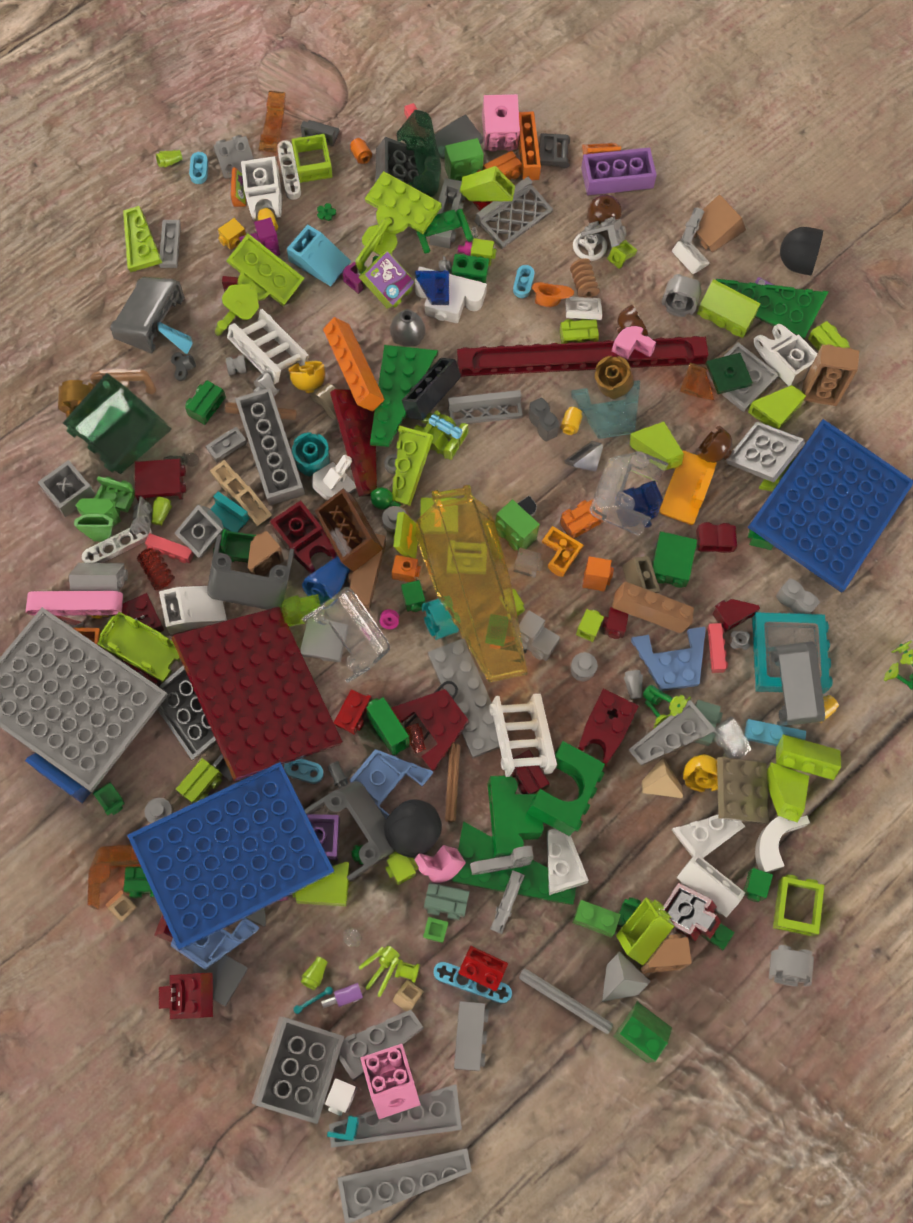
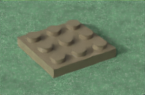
M718 757L719 819L768 824L767 764Z

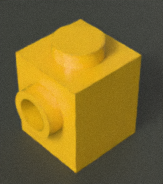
M235 218L218 228L220 243L223 246L226 245L230 250L239 245V237L246 235L245 228Z

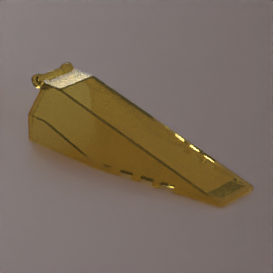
M470 485L440 492L439 490L432 491L434 505L416 521L415 536L437 596L446 611L448 610L453 623L459 628L460 635L469 645L470 652L476 658V662L488 682L527 675L528 671L510 575L495 522L489 508L472 495ZM464 495L463 498L441 501L444 498Z

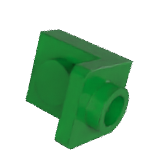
M629 897V900L625 899L622 902L619 912L621 915L617 926H624L641 904L640 900Z
M720 923L711 939L703 935L702 937L723 951L735 932Z

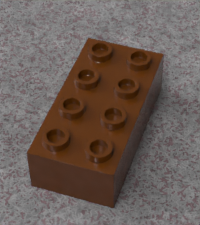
M344 488L314 511L340 561L353 572L383 550L356 499Z

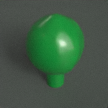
M380 487L370 493L372 505L379 510H385L392 506L400 507L401 505L393 500V494L387 488Z

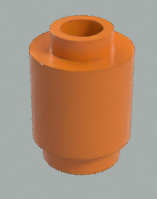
M356 138L351 142L350 149L357 162L360 164L368 163L372 158V152L366 142L361 138Z

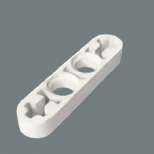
M281 141L277 145L285 192L289 199L295 200L301 196V188L293 147L289 141ZM284 148L287 149V154L285 155L283 150ZM285 161L292 162V164L288 166L284 165L283 163ZM289 174L295 176L293 179L286 178V176ZM293 185H294L295 192H292V191H291V186H293Z
M128 528L86 549L82 554V560L84 563H104L144 543L149 534L142 535L140 532L135 534L137 539H134L132 531ZM124 537L131 538L130 543L126 545L121 544V540ZM108 545L114 547L111 553H105L104 548ZM100 550V552H101V554H102L103 556L100 557V555H99V553H98L97 551ZM90 555H93V556H94V560H93V561H91V560L89 559V556H90Z

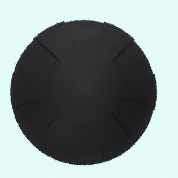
M799 227L790 231L783 239L780 247V256L783 264L795 273L811 276L824 230Z
M417 799L401 803L387 817L384 824L385 837L390 846L397 853L410 858H416L419 853L426 854L435 845L442 830V822L436 809L430 803Z

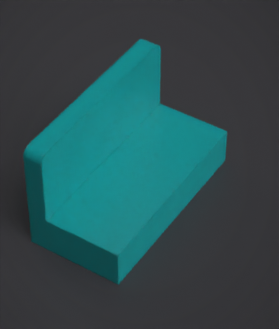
M218 491L213 496L215 504L211 507V510L221 519L224 528L231 532H239L250 519L248 512Z
M348 1117L345 1134L328 1131L327 1137L355 1141L360 1117Z

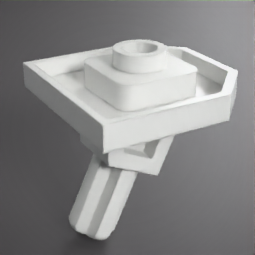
M343 455L337 465L332 462L315 472L312 476V488L325 500H329L343 488L349 494L357 490L355 482L345 473L352 463V458Z

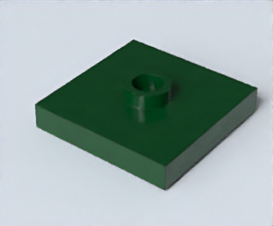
M741 353L706 362L717 394L750 387L753 384Z

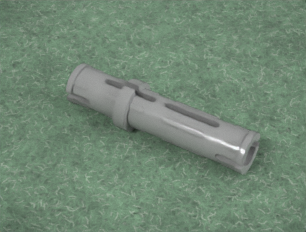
M512 870L499 907L495 910L497 913L490 927L491 930L503 934L508 917L512 915V906L525 876L524 874Z

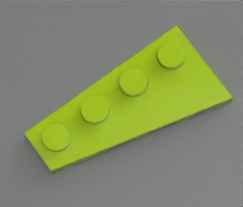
M136 206L123 210L128 270L134 272L163 263L142 209Z
M399 426L397 459H395L396 472L393 478L392 494L394 501L411 506L434 436L429 433Z

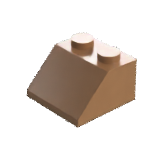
M267 531L259 533L253 538L248 559L250 574L266 576L272 567L284 562L281 547Z

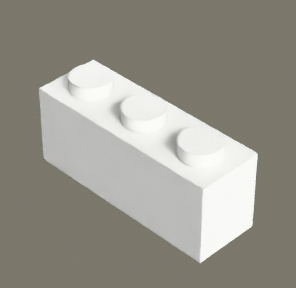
M696 853L677 876L684 886L713 900L717 906L715 911L726 918L739 904L745 894L742 889Z

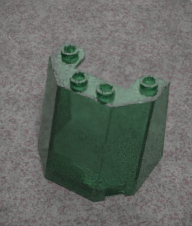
M108 373L102 377L63 422L68 428L66 431L71 436L82 438L89 444L87 448L90 451L100 455L99 459L105 463V468L112 473L116 471L119 474H122L172 429L144 401Z

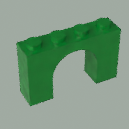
M562 741L554 753L557 762L556 768L568 774L576 782L579 792L578 798L574 801H562L540 789L534 796L527 814L570 836L574 831L578 832L583 823L580 819L582 815L587 813L590 804H588L589 799H592L598 788L595 785L604 776L605 772L602 770L605 763Z

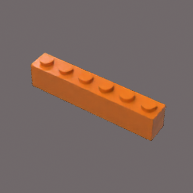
M333 317L323 328V331L357 405L374 411L385 399L350 324Z

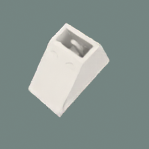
M207 586L176 587L159 591L165 624L170 635L227 621L223 601L212 599L207 593Z

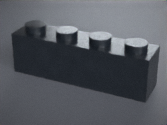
M440 358L402 399L408 418L417 420L426 418L431 410L461 378L455 359Z

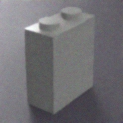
M78 563L69 574L70 591L119 592L121 587L124 586L125 581L128 580V571L125 569L124 563Z

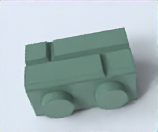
M429 882L424 909L428 910L427 913L439 916L440 913L448 914L447 918L460 920V917L464 918L470 891Z

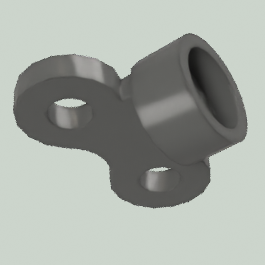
M180 352L174 353L171 357V362L176 365L175 378L178 381L185 380L188 375L187 370L196 367L194 358L190 354L184 356Z

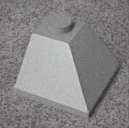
M197 505L176 530L175 534L198 558H201L215 542L217 535L223 532L224 527L221 519L210 508Z

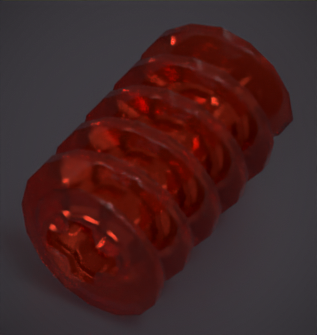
M148 548L138 554L137 561L140 563L154 590H161L168 586L175 579V576L170 575L171 569H166L168 564L164 562V557L160 556L161 552Z

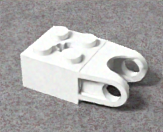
M275 156L241 161L244 192L253 221L258 220V211L263 208H272L275 211L276 218L281 217L282 193L279 168Z
M777 324L772 330L775 340L758 335L754 338V345L767 365L777 372L779 377L788 386H794L805 379L817 353L799 334L796 336L782 324Z

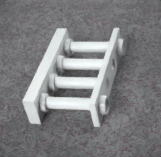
M263 309L259 312L258 321L244 329L239 328L235 323L229 325L227 338L261 373H269L273 384L279 382L281 370L296 362L303 366L308 361L309 355ZM262 327L268 332V334L255 341L247 336ZM272 339H275L280 344L266 353L259 348V346ZM285 350L292 356L279 364H275L270 359Z
M541 693L533 694L527 704L501 705L500 696H495L489 709L491 716L494 718L502 756L501 768L505 770L506 777H510L515 767L535 765L543 767L544 774H552L557 766ZM527 711L531 714V721L505 723L503 713ZM532 729L535 732L536 738L528 740L509 741L507 731ZM536 747L539 750L540 756L533 758L513 759L511 749Z

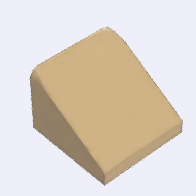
M122 890L106 903L107 908L121 922L137 908Z
M407 979L396 993L393 1002L405 1011L412 1010L424 991Z

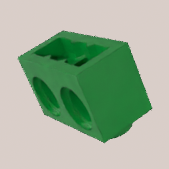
M455 254L452 275L482 283L487 282L489 258Z

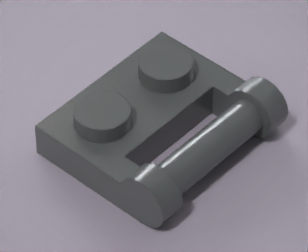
M540 134L541 165L560 166L564 169L570 166V160L568 159L569 135ZM557 143L562 144V158L557 157Z

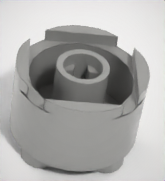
M680 274L674 275L667 283L662 298V305L666 306V311L678 317H685L689 313L692 315L696 311L701 296V283L698 280H693Z
M779 945L778 950L771 951L769 979L771 980L774 977V982L788 986H798V982H804V986L812 985L814 964L812 951L804 949L795 951L791 950L790 946Z

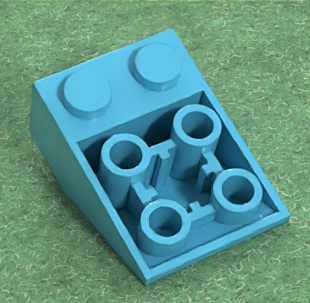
M308 224L287 248L289 262L330 287L343 273L345 267L351 263V260L327 237Z

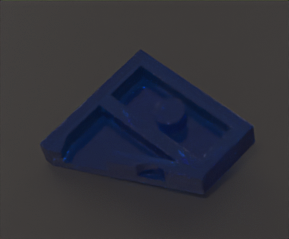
M415 271V278L430 304L449 305V271Z

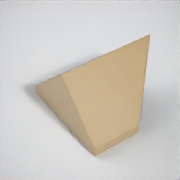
M663 757L642 780V793L683 798L682 786Z

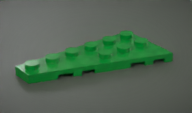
M716 279V281L759 302L760 307L755 318L772 326L782 324L796 336L799 334L803 339H805L829 292Z
M384 345L378 386L385 400L375 409L370 445L390 446L402 419L407 414L402 399L430 370L434 359L438 355V350Z
M463 821L458 851L466 864L453 877L452 883L505 892L512 870L525 875L517 895L574 905L576 887L549 895L548 868L532 860L530 865L472 875L471 863L494 858L493 842L491 836Z

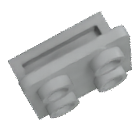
M242 135L232 137L230 141L220 140L213 146L225 179L232 178L233 167L242 173L241 161L254 160L247 136L242 137Z
M615 217L605 219L601 224L598 221L589 223L581 232V236L608 230L611 247L618 246L625 240L626 229L625 226H622L621 218L615 220Z

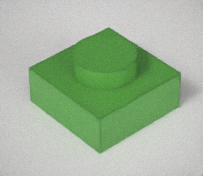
M428 917L423 938L443 943L448 922Z

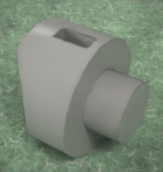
M263 372L254 381L256 389L253 392L271 388L274 397L280 391V389L275 388L271 375L267 372Z
M398 506L387 508L382 516L384 529L395 533L397 513H406V511Z
M590 653L577 654L571 663L572 676L578 681H588L597 671V660Z
M164 798L152 799L148 802L144 811L145 817L150 824L174 813L172 805Z

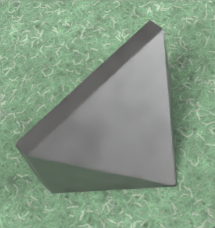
M590 441L564 460L565 464L596 472L603 445Z

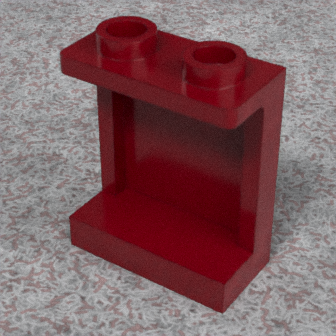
M180 458L135 462V497L138 503L140 497L145 501L146 498L178 496L179 500H183V493H186V483L183 482V476H186L185 465L181 464Z

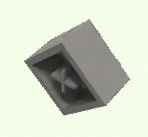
M69 460L38 481L43 492L64 517H67L77 509L75 505L81 498H93L96 496L90 484Z

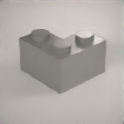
M528 611L516 628L514 641L519 648L531 651L532 655L537 659L547 661L558 645L560 636L544 627L545 620Z

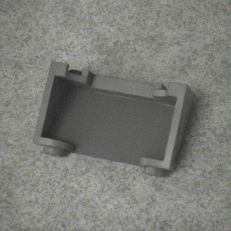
M154 277L138 279L135 289L117 319L111 324L110 330L112 331L113 338L152 354L156 348V345L153 344V339L158 337L157 323L163 321L171 305L174 307L176 304L181 305L185 298L180 282L174 279Z

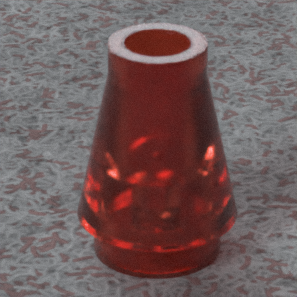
M419 723L405 727L404 729L409 735V744L415 754L426 750L422 727L419 726Z

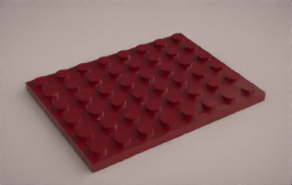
M280 607L172 636L171 639L234 781L254 775L279 762L283 765L339 746L343 742Z

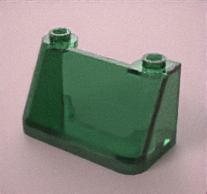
M414 110L396 133L397 141H404L407 144L406 150L414 151L419 176H415L413 182H410L408 185L433 197L439 191L441 162L433 124L427 112Z

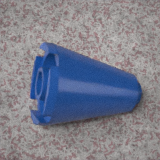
M336 556L307 576L302 583V588L310 599L314 597L318 600L316 602L318 605L331 607L335 603L350 569Z

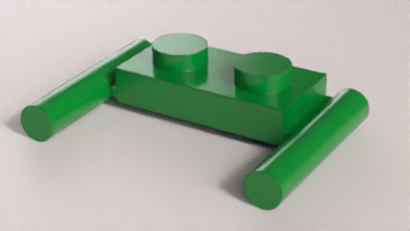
M454 209L437 214L424 234L416 231L425 254L431 251L426 236L462 227L467 241L470 242L474 239L462 209H458L456 212Z

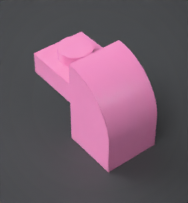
M631 326L619 333L614 341L612 352L628 360L633 350L636 349L650 357L656 342L650 337L642 335L643 328Z
M445 845L439 849L434 857L419 853L414 859L419 866V871L429 876L432 883L436 884L450 880L466 864L458 849Z

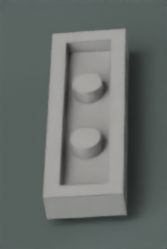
M180 220L162 221L160 257L163 263L159 264L160 268L178 267L181 232Z

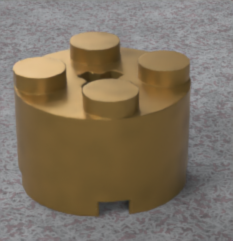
M607 356L596 365L595 380L603 395L611 399H617L627 394L633 387V375L629 363L623 357Z
M82 380L62 382V386L59 385L58 394L59 410L66 413L68 418H76L77 415L94 416L96 411V386L89 382L88 385L83 384Z

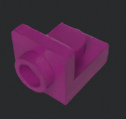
M353 262L343 270V280L359 294L363 291V282L359 278L360 275L358 274L356 263Z

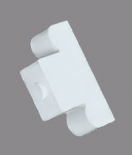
M420 266L415 277L416 295L420 298H427L425 301L426 316L440 321L445 320L458 323L464 306L470 311H477L483 305L487 289L486 283Z

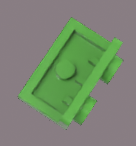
M98 476L97 481L101 485L95 498H109L116 502L117 509L128 512L135 498V490L132 488V485L127 481L122 480L118 482L108 476L105 478Z

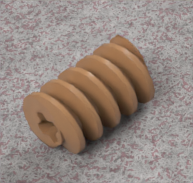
M586 258L575 261L570 266V271L574 279L573 282L577 295L579 297L593 298L600 293V290L597 288L598 283L592 270L593 267L590 264L591 261Z

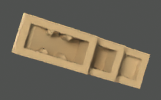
M225 460L210 470L212 476L232 500L248 512L250 520L257 527L272 516L250 486L245 484Z

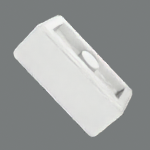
M678 241L672 249L675 256L692 274L709 265V261L692 243L687 245Z

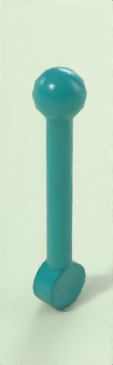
M328 986L325 991L304 1004L296 1005L293 1008L294 1013L300 1014L302 1009L325 995H331L333 988Z

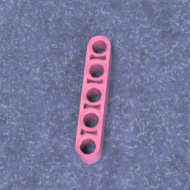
M118 591L29 592L27 594L26 613L35 616L43 607L54 616L117 615L118 612L122 613L123 593Z

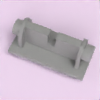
M140 497L139 503L133 508L134 520L130 530L133 534H139L142 531L149 534L153 507L149 502Z

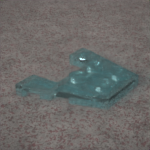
M640 380L634 381L633 387L625 394V400L591 404L587 388L571 391V397L573 400L575 399L578 408L584 413L589 425L599 439L635 432Z

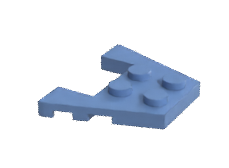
M705 627L688 629L687 635L690 648L653 654L649 635L631 638V643L636 647L640 658L648 667V671L659 690H674L694 687L700 684Z
M375 749L352 776L350 782L357 781L362 783L385 819H387L389 814L380 805L401 779L407 774L423 787L434 772Z
M245 917L232 934L221 929L180 951L174 939H172L170 946L206 970L255 934L260 927Z

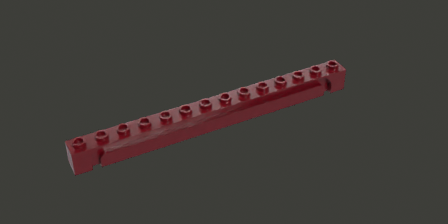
M706 336L685 338L660 337L652 339L656 344L650 357L634 349L628 360H625L629 363L630 368L706 364L709 356ZM611 340L525 346L464 347L457 349V365L461 377L596 370V365L607 356L618 357L619 355L612 352L614 341Z

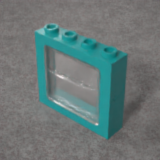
M755 613L752 618L756 692H783L780 668L776 666L775 662L771 661V652H767V648L811 641L816 646L822 694H825L832 687V676H829L831 658L828 657L830 641L827 639L826 634L829 624L825 619V614Z

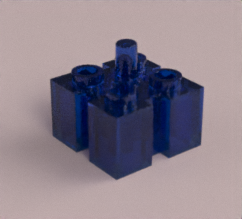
M654 480L642 484L635 489L632 487L620 491L619 501L616 502L615 508L623 526H634L642 519L644 526L648 528L652 526L651 520L657 517L663 498Z

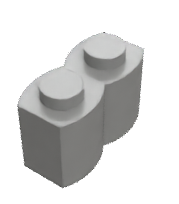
M790 578L776 595L778 601L784 606L790 607L794 614H811L820 603L814 594L805 591L799 582Z

